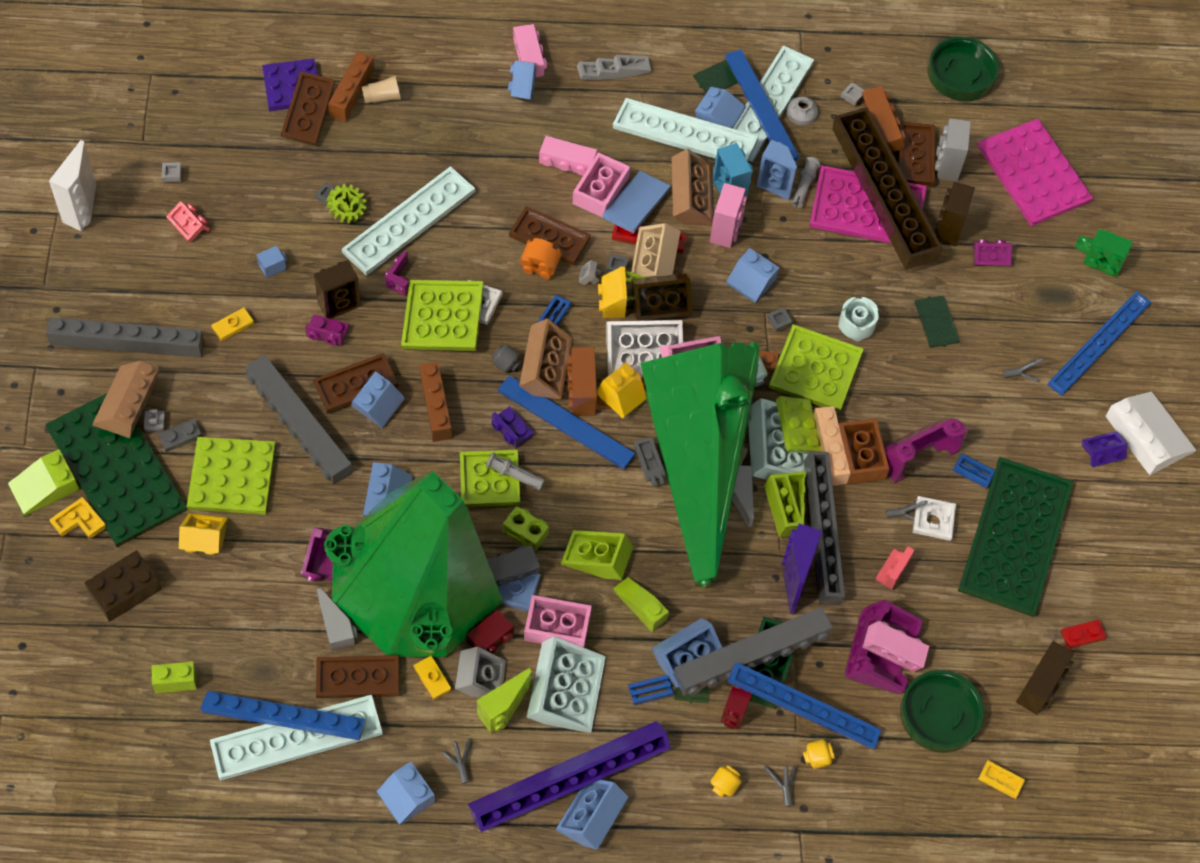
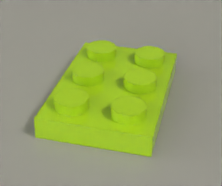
M778 397L776 404L786 452L806 454L810 451L821 452L811 400Z

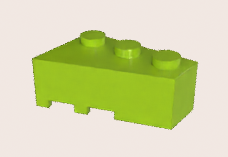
M806 471L770 475L764 485L779 537L790 536L792 529L797 530L799 523L804 525Z

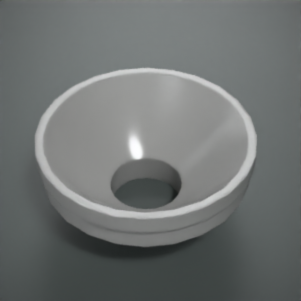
M796 97L788 103L786 115L792 123L805 126L812 124L817 119L818 107L810 98ZM803 102L806 103L808 107L803 109L799 107L798 104Z

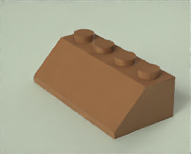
M686 149L672 157L673 217L684 224L711 225L713 224L711 163L691 150Z
M544 319L530 327L519 386L532 396L561 399L572 337L549 319Z
M143 361L120 366L92 426L130 438L157 382L159 367Z

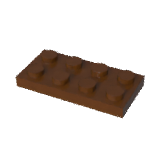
M300 71L281 137L316 146L335 80Z
M900 122L901 127H899V130H903L906 140L903 141L905 148L898 150V165L909 183L934 187L935 124Z
M525 206L509 232V237L524 244L529 239L530 242L533 241L534 238L552 243V248L555 250L559 248L562 252L560 260L573 266L591 237L586 232Z
M384 353L313 379L327 414L351 405L354 398L375 371L390 381L395 388L398 387L396 377Z
M399 655L317 657V699L354 698L372 695V697L399 696Z

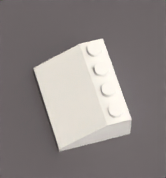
M80 140L51 177L49 183L62 222L82 231L85 226L89 225L92 218L96 181L85 143Z
M682 320L606 322L608 376L627 362L643 377L640 363L662 358L660 346L683 342Z
M1152 392L1125 398L1111 405L1106 414V418L1127 442V446L1149 475L1196 451Z

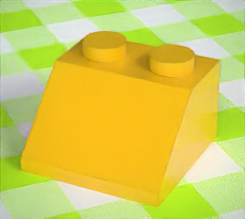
M620 267L602 276L601 284H598V295H602V300H599V311H602L603 318H625L627 302L625 267Z
M627 362L606 377L596 391V394L622 418L626 417L647 399L640 374Z
M189 513L180 525L179 549L190 553L202 551L208 555L219 553L223 547L228 518Z

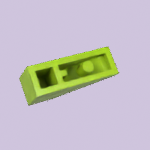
M629 577L613 588V591L651 632H654L667 621L669 611L655 596Z

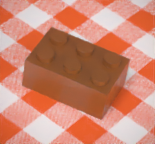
M572 347L571 355L567 357L568 409H572L574 416H595L597 399L594 347Z
M877 418L839 423L850 470L848 484L885 480L889 466Z

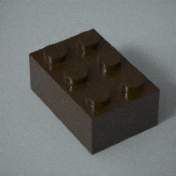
M954 182L952 188L948 187L934 233H937L939 242L953 246L957 245L975 187Z
M349 260L338 262L334 266L321 269L314 274L317 301L325 318L333 319L361 307L358 276Z
M686 273L631 279L633 310L637 321L692 315L690 278Z
M137 550L84 582L89 594L109 622L161 590L157 577Z
M1052 641L1016 703L1036 715L1041 709L1045 711L1067 672L1072 667L1074 662L1071 658L1074 653Z

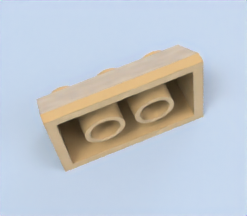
M666 223L639 227L631 272L647 278L673 275L680 230Z

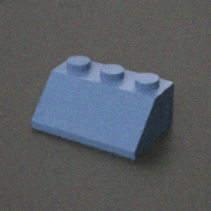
M771 139L762 155L756 185L787 200L791 196L797 169L788 146Z
M373 462L363 517L392 490L411 482L413 476L392 464Z
M701 618L651 649L659 666L677 688L679 685L673 675L675 667L722 648V645L712 623Z
M598 780L580 788L556 830L584 847L598 849L619 812L624 807L628 796L614 782Z

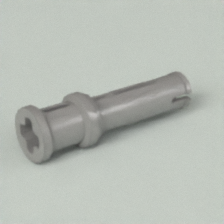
M808 157L805 160L806 165L800 173L801 180L791 202L794 207H796L797 202L799 203L797 208H802L809 186L815 180V173L821 165L817 158Z
M492 452L486 468H492L500 472L502 476H511L540 490L545 479L511 464V460L502 459Z

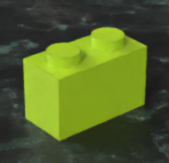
M194 662L152 665V686L155 694L197 690V673Z

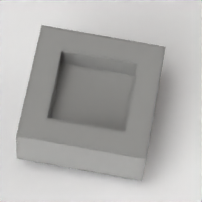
M851 82L842 92L841 98L856 106L863 98L862 92L865 90Z
M181 162L162 163V182H181Z

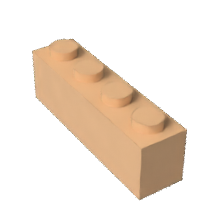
M834 406L815 408L814 419L821 452H829L832 486L847 484L850 470Z

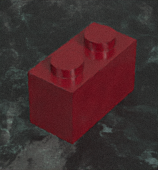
M496 610L467 634V642L472 648L479 647L494 654L499 645L505 644L512 639L514 626L499 610Z
M732 686L723 711L721 723L730 729H740L752 694Z

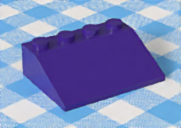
M800 523L797 530L792 529L782 565L785 566L783 576L789 612L794 615L822 533L821 530Z

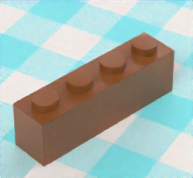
M356 52L328 103L330 117L344 122L347 121L362 93V87L366 86L374 71L373 56Z
M882 85L863 91L864 104L868 107L891 152L905 148L903 141L906 140L904 131L899 130L901 125L898 117L894 118L893 114L896 113L893 104L889 105L890 97L888 91H884Z
M434 362L419 365L432 441L452 439L451 424L439 364Z

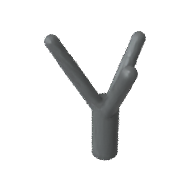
M1034 358L1019 368L1003 370V376L1006 378L1020 375L1038 383L1039 379L1022 371L1043 362L1044 359L1036 360Z
M925 500L917 504L914 501L904 508L886 510L887 518L904 516L914 521V517L906 512L927 504L928 501Z
M471 738L467 739L463 758H461L457 741L453 742L458 762L446 751L442 752L458 768L462 784L470 782L465 764Z
M764 766L767 773L782 789L784 806H793L790 787L797 766H793L789 779L788 766H784V785L768 766Z

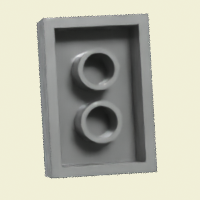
M949 118L948 124L944 125L939 146L936 149V157H938L935 161L937 179L958 181L968 152L970 121Z

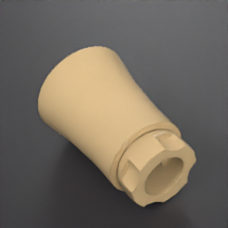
M396 76L362 87L365 103L401 100Z

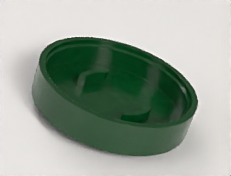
M952 37L940 42L933 49L927 67L928 77L932 85L943 95L961 101L979 99L989 93L995 84L999 71L998 60L993 51L984 43L969 37Z
M933 670L919 675L909 684L901 700L900 717L905 731L914 742L930 751L948 753L964 748L975 738L983 723L984 706L979 692L966 678L951 671Z

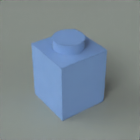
M277 246L256 254L258 265L266 278L286 270L285 262L287 257L283 251L280 252Z

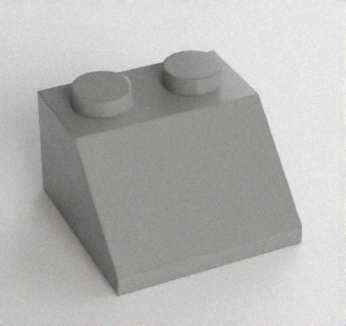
M479 647L460 651L455 689L469 696L482 697L503 684L506 660Z

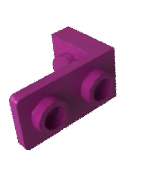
M403 251L401 256L398 255L396 257L394 266L385 274L386 287L404 296L408 294L409 281L403 276H399V274L408 263V252Z

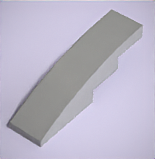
M616 55L614 59L597 58L596 62L579 61L577 65L580 80L617 79L651 72L649 59L645 56Z

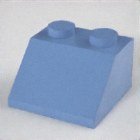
M515 60L514 64H511L510 74H513V80L509 81L508 92H511V96L525 99L533 98L537 63Z
M710 87L695 110L697 119L733 129L744 112L745 105L727 90Z
M749 248L738 260L726 284L756 303L777 280L779 267Z
M375 371L354 398L351 406L383 428L405 397L390 381Z
M412 762L395 771L377 790L378 795L399 825H402L435 803L434 793Z

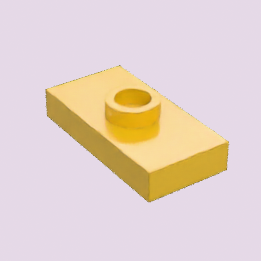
M243 307L212 324L211 327L222 342L252 326L254 321Z
M432 656L413 665L433 701L451 692L450 685Z
M987 760L978 780L1014 799L1017 798L1025 779Z

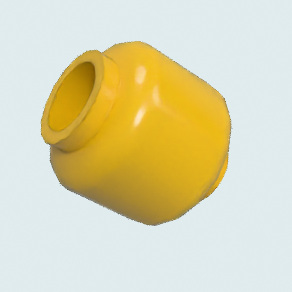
M824 739L808 743L806 746L807 751L803 752L806 764L810 763L814 769L829 766L832 764V759H835L831 742L827 743Z
M728 765L726 768L720 767L710 780L714 786L712 791L720 797L724 795L733 796L741 785L740 774Z

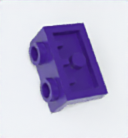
M510 406L499 414L496 412L492 414L491 424L493 428L503 434L505 441L509 445L512 444L515 448H518L534 436V432Z
M1117 431L1082 440V447L1090 455V465L1092 467L1116 462L1127 457L1128 444Z

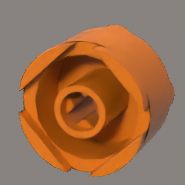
M534 238L530 242L529 239L520 258V264L523 266L522 270L527 274H533V272L540 274V277L549 280L555 273L562 252L559 248L557 250L552 248L553 244L546 240Z

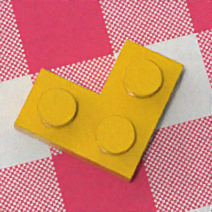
M83 497L49 519L50 523L62 537L77 526H80L89 539L103 531L106 526Z

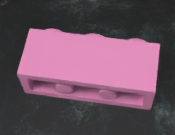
M534 24L513 27V39L519 61L537 63L535 77L544 76V69L547 68L546 59L542 58L543 47L542 44L539 45L538 43L540 36L539 32L535 31Z
M545 136L539 152V163L583 176L597 155V150Z
M882 621L868 626L863 648L912 672L924 668L929 646L920 639L912 638L906 635L904 631L891 628Z

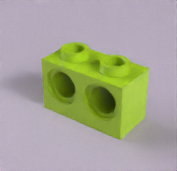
M516 506L504 521L503 532L526 547L532 546L534 552H536L549 535V526L544 520L533 517L528 510ZM515 521H522L523 523H522V524H516V523H514V522H515ZM538 531L539 534L534 535L531 532Z

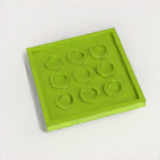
M410 280L401 342L402 349L476 351L484 291L483 281Z
M793 324L768 388L795 398L810 399L812 404L821 407L834 406L835 412L840 413L863 348Z
M197 437L187 509L266 515L276 447L275 442Z

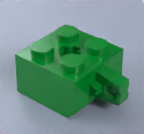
M1102 229L1097 231L1094 239L1079 236L1075 248L1086 254L1083 264L1102 271L1107 275L1117 277L1133 241Z

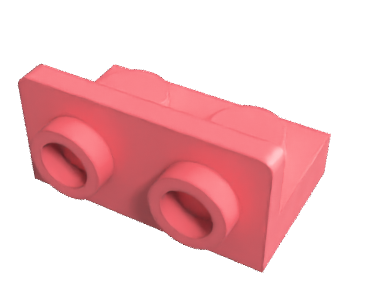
M180 201L166 217L187 241L192 242L203 229L206 231L210 230L207 225L208 221L202 215L196 213L197 209L191 203L186 204Z
M908 546L904 552L893 549L875 580L892 590L911 560L914 549Z

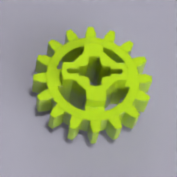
M345 184L341 188L337 185L334 190L330 191L326 200L328 201L326 207L331 208L329 214L334 213L335 220L338 217L341 218V223H343L344 219L347 220L348 224L352 219L356 222L358 217L361 218L366 210L365 204L367 201L362 199L364 193L359 194V188L354 190L352 185L349 188H346Z

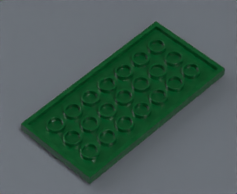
M106 393L45 424V427L57 448L60 449L67 465L96 514L105 523V529L115 546L119 547L188 509L137 425L130 438L92 426L107 395Z
M999 457L958 592L1034 617L1073 481Z

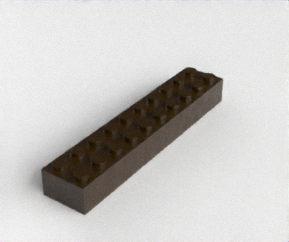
M868 107L835 116L832 130L905 270L939 260L943 248Z

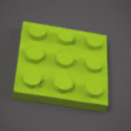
M518 450L460 452L461 498L464 500L466 507L520 505L519 480L508 475L502 476L500 472L492 468H486L492 452L502 459L511 460V464L519 467Z

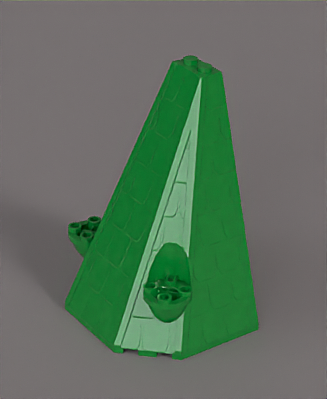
M752 342L746 346L744 343H732V348H727L725 343H718L640 363L647 389L646 396L695 586L700 585V588L711 586V583L717 579L746 428L749 420H751L749 412L759 367L760 348L758 342Z
M434 471L428 472L392 490L353 527L342 525L332 530L324 543L327 557L333 562L332 601L385 655H399V657L425 658L429 656L446 658L467 638V634L488 618L503 603L464 500Z

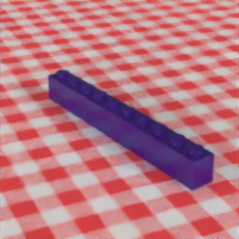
M655 721L468 803L473 821L480 832H483L668 750L671 747L666 731Z

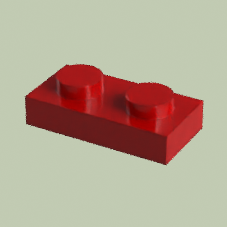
M1099 619L1061 630L1067 649L1106 639Z

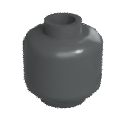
M500 345L492 355L494 358L493 364L504 373H507L510 369L514 372L520 364L518 361L520 354L509 345Z

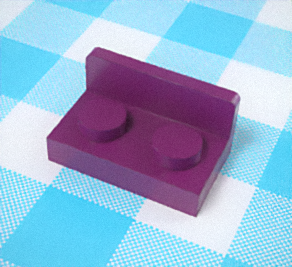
M977 240V243L972 244V248H974V265L1011 266L1012 244H1006L1005 240H996L995 243H988V240Z
M314 314L310 324L305 326L306 337L339 346L343 345L349 330V324Z

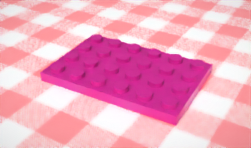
M1039 119L981 140L977 144V147L1030 226L1091 203L1093 197Z
M821 165L809 227L892 244L855 172ZM908 182L923 210L927 186Z

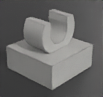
M590 260L581 267L579 283L586 285L589 282L596 284L600 281L599 278L595 277V275L598 276L601 273V270L596 268L597 262Z
M145 411V432L165 431V411Z

